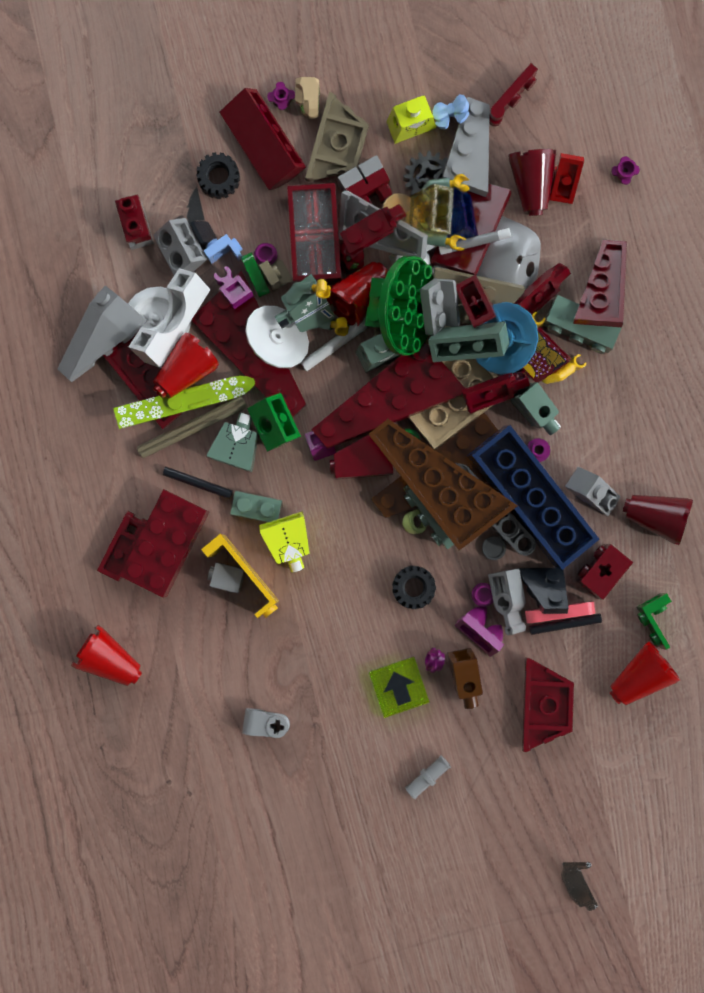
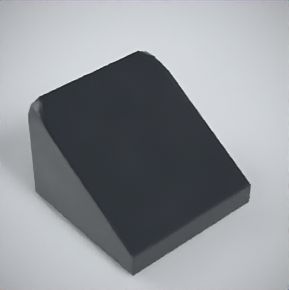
M193 221L190 223V227L202 249H206V245L210 241L217 239L208 222Z

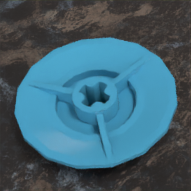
M509 302L493 304L496 317L485 323L506 322L510 344L504 356L477 358L476 360L478 364L489 372L500 375L515 373L526 366L535 354L538 343L537 325L531 313L518 304Z

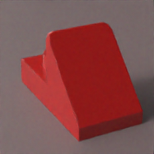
M560 153L558 165L554 169L550 193L551 201L573 204L584 165V157Z

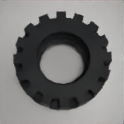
M216 152L212 153L210 157L206 155L204 161L201 159L199 162L200 166H197L196 175L203 192L208 194L209 197H216L217 199H221L223 196L227 198L230 193L233 195L235 188L238 189L240 181L236 162L229 155L225 156L221 152L220 155H217ZM217 167L224 168L228 171V178L224 183L213 184L209 180V173Z

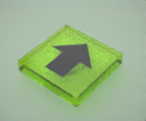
M414 656L369 671L384 718L430 703Z

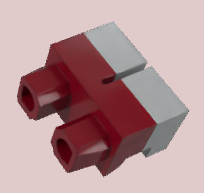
M377 155L358 165V169L354 167L338 176V185L342 192L347 190L371 204L372 202L369 198L377 195L381 204L392 195L389 187L390 179Z
M139 195L116 200L115 204L126 242H129L131 250L154 244L143 202Z

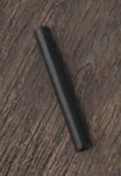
M169 467L164 468L163 476L230 499L233 490Z
M599 613L530 625L529 630L531 635L598 624L602 623V617Z

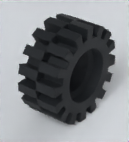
M408 566L396 574L392 590L395 599L402 606L410 609H419L429 604L434 598L436 590L435 579L425 568ZM411 578H417L423 583V592L417 597H411L405 591V583Z

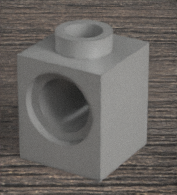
M215 563V567H210L207 580L211 581V587L240 593L245 571L241 568Z

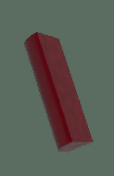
M244 88L219 111L268 190L283 186L306 168L257 89Z

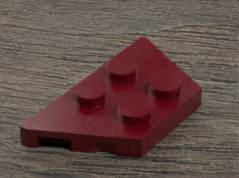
M525 657L523 752L531 751L534 747L543 743L546 744L553 741L554 738L573 732L574 682Z

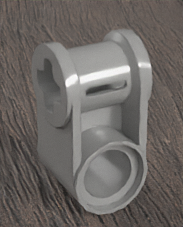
M245 709L242 734L280 738L290 728V721L284 714L267 712L260 709ZM277 720H280V725L284 726L279 732L276 731L275 726H272Z

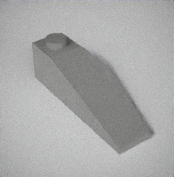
M105 285L90 302L57 370L73 382L95 365V361L102 355H110L113 353V347L122 341L126 343L132 339L147 320Z

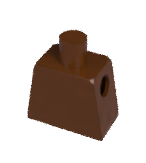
M471 648L447 652L454 688L458 698L463 699L465 709L478 707L477 696L482 695L483 691L478 661Z

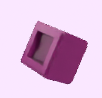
M312 431L304 434L314 461L336 453L335 447L327 449Z

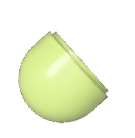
M419 510L409 511L403 517V527L410 534H419L426 529L422 523L418 528L414 525V516L420 514Z

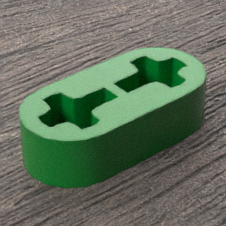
M252 252L241 256V260L259 298L270 293Z

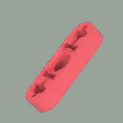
M594 601L568 604L567 614H543L540 609L525 611L526 623L595 614Z

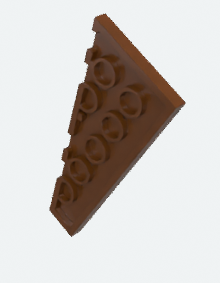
M483 413L437 448L436 451L454 463L464 464L479 480L486 483V479L467 455L496 433L498 429L488 416ZM401 476L371 499L385 518L416 507H411L404 498V495L407 493L403 487L408 484Z
M389 419L369 433V436L459 551L518 506Z

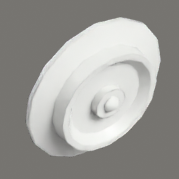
M161 286L146 288L135 294L128 303L147 320L142 326L143 328H153L159 325L165 318L169 308L167 288ZM191 321L188 324L185 331L183 332V334L186 332L189 333L192 324Z
M263 306L254 310L247 319L245 329L248 344L254 353L265 363L278 368H291L300 364L308 353L309 340L307 332H300L294 322L281 329L274 316L285 311L283 308Z

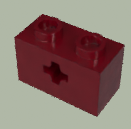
M612 544L600 545L592 555L594 560L590 565L586 563L577 574L580 576L577 582L600 600H604L633 564V561ZM599 566H606V575H599L601 572Z

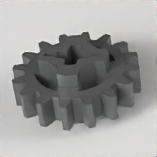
M428 151L426 157H423L420 152L418 153V160L410 159L411 166L406 165L405 172L408 174L403 176V181L408 182L405 184V190H412L410 193L411 198L415 197L416 194L419 196L420 190L430 180L425 178V175H428L430 178L433 177V179L442 178L448 160L447 157L440 160L439 152L433 157L431 156V151ZM419 167L420 174L413 178L414 172ZM437 191L433 199L439 203L440 195L446 198L448 191Z

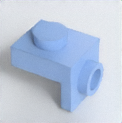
M226 234L219 240L213 239L206 245L204 253L210 263L213 264L230 250L239 261L242 256L240 251L243 249L235 238L231 240Z

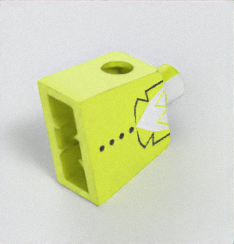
M420 96L394 106L386 122L395 144L436 129V124L425 96Z
M303 511L259 525L260 534L277 564L288 562L291 572L304 569L301 557L309 554V546Z

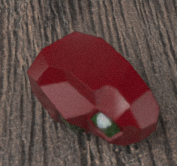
M342 243L340 245V267L346 274H352L364 267V250L351 255L345 243Z

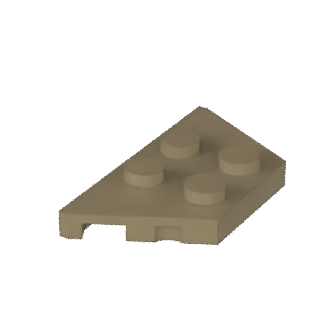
M332 92L328 94L305 176V181L308 182L340 176L354 167L358 168L369 129V124L361 117H357L354 111L347 105L342 104Z
M434 267L435 278L455 280L456 285L473 276ZM477 276L492 304L503 302L514 304L525 291L522 285ZM457 294L460 323L472 325Z

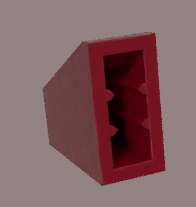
M367 435L334 453V460H330V473L335 474L336 480L393 475V465L373 439Z

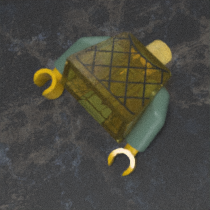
M458 174L453 180H450V178L429 180L418 193L412 195L410 210L406 213L407 217L405 218L410 226L428 235V245L441 247L449 245L452 249L464 250V248L456 246V242L459 239L466 240L464 237L453 235L451 238H447V235L451 234L454 188L451 187H456L461 192H467L470 188L465 184L460 185L463 181L469 180L465 175Z

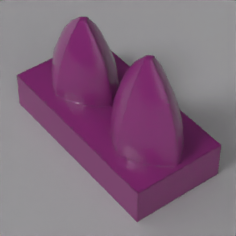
M476 607L462 616L454 626L491 657L504 646L502 643L503 627L502 625H493L486 629L484 625L487 619V607Z

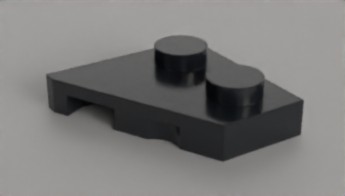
M519 568L521 579L527 586V592L531 598L536 600L537 606L543 614L568 613L564 569Z

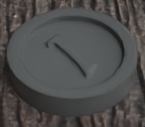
M492 536L483 542L482 552L486 558L498 560L504 556L506 544L501 538Z

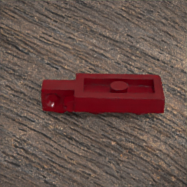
M400 204L390 209L384 207L340 232V235L349 254L355 255L393 233V229L397 227L396 222L407 217Z
M558 263L553 268L547 270L524 291L514 304L522 306L531 315L539 311L561 291L559 288L561 283L571 274L568 267Z
M525 371L506 373L461 391L466 409L471 414L514 398V394L519 389L530 386V382Z

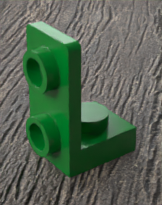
M660 593L637 606L640 612L637 616L642 625L648 626L652 634L649 637L656 647L667 650L670 646L651 615L652 613L654 615L662 613L667 609L666 605L672 602L667 593Z

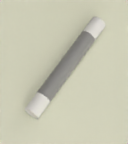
M510 228L467 238L466 240H459L456 242V246L467 249L511 238ZM446 245V247L439 246L441 255L458 251L452 249L449 245Z

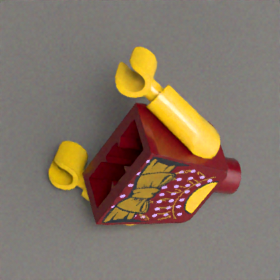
M534 312L532 314L533 319L536 317L538 312ZM544 317L541 322L535 321L538 331V343L535 354L526 366L516 372L525 371L528 378L531 377L535 382L539 383L542 381L545 384L563 381L573 374L575 370L585 367L586 362L578 365L576 359L581 355L578 354L570 358L541 328L545 322Z

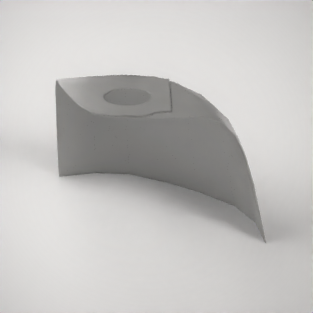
M502 216L496 231L510 228L512 237L490 243L476 276L522 285L526 290L538 275L541 242L534 231ZM518 256H522L520 264L516 261ZM532 261L534 270L531 276H527L526 268L529 262Z

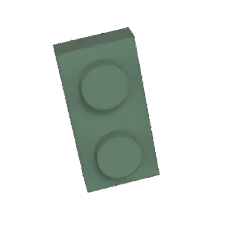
M235 491L230 514L265 522L279 519L282 500Z

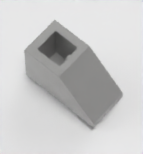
M577 467L565 486L576 497L606 516H609L620 499V496L600 476L581 467Z

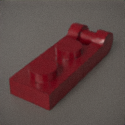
M532 63L529 64L492 106L489 114L490 125L499 126L505 111L509 107L514 108L522 98L520 94L525 89L529 91L536 83L537 79L535 76L538 68Z
M127 511L97 569L98 572L116 581L121 580L120 574L147 522L146 519L143 518L141 520L135 517L134 513ZM130 525L137 528L134 535L127 532Z

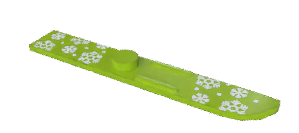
M248 376L229 377L187 388L172 398L157 396L115 407L113 410L118 427L122 429L235 399L249 392L255 385V380Z

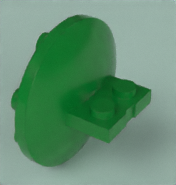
M403 256L391 266L385 279L372 278L370 301L369 307H367L365 326L380 328L385 344L393 353L398 355H412L418 352L429 336L425 334L420 289L434 278L431 266L417 256Z

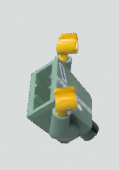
M312 274L301 282H295L290 290L282 296L281 300L286 310L274 316L281 329L294 322L300 332L316 328L328 330L335 328L337 335L346 336L349 327L344 317H339L334 321L336 317L326 299L330 297L331 287L327 286V282L324 279H319L316 282Z

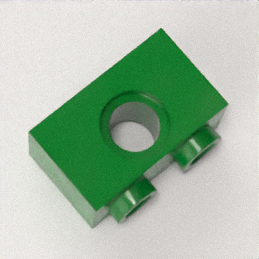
M281 393L267 397L247 408L267 452L301 437Z

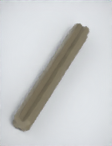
M243 397L235 398L137 446V451L142 458H145L246 409L247 405Z

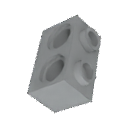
M186 218L167 221L153 235L173 275L176 274L179 268L194 272L207 260Z

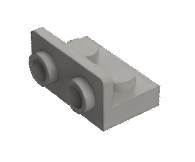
M434 278L420 289L426 335L434 336L445 326L454 327L460 325L455 280Z

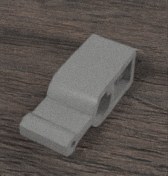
M519 568L488 574L494 606L498 613L504 615L505 633L513 635L525 631L526 625L522 620L521 610L526 602Z

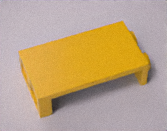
M219 534L201 550L207 557H214L224 548L228 550L269 600L268 604L254 614L257 618L262 615L267 618L278 609L275 605L279 602L278 598L227 536Z

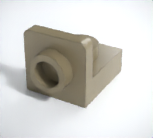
M267 260L259 265L263 276L273 292L293 280L282 260L272 265Z

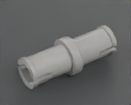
M440 755L427 769L423 768L420 771L421 774L405 787L406 791L413 799H416L430 785L434 786L436 784V780L451 768L450 764Z

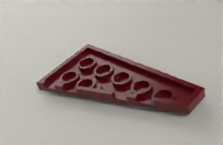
M241 270L236 276L239 275L242 278V280L246 283V285L249 287L248 282ZM219 291L193 316L191 321L245 376L255 380L254 386L266 398L281 393L292 418H294L306 406V403L289 368H278L265 363L254 353L248 344L245 332L247 319L254 310L260 308L254 295L233 309Z
M424 343L418 352L412 355H401L311 430L322 444L329 449L364 433L372 432L387 419L395 423L438 404H444L456 397H462L461 390L465 389V387L442 361L433 362L430 347Z

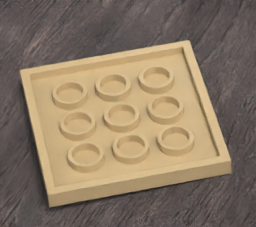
M429 335L428 338H427V340L425 341V343H426L428 346H429V341H428V340H429V338H430L431 335ZM476 359L442 361L465 388L498 377L496 373L489 372L478 364ZM459 396L408 418L429 445L436 450L492 406L470 414L466 409L463 396Z

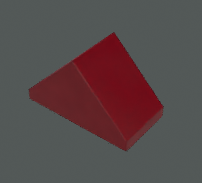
M476 274L456 285L457 294L474 328L496 317L493 304Z

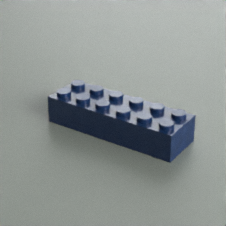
M505 425L467 455L494 490L518 505L511 512L535 539L536 544L555 568L563 570L600 540L511 425Z

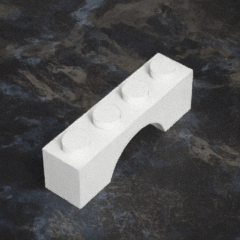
M178 269L167 286L169 308L165 318L159 325L153 328L141 327L128 346L143 362L159 368L162 367L209 293V287L195 272Z

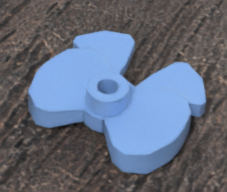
M459 94L453 103L448 105L439 102L434 106L433 117L436 120V127L447 129L450 117H455L459 124L467 119L469 116V102L464 95Z

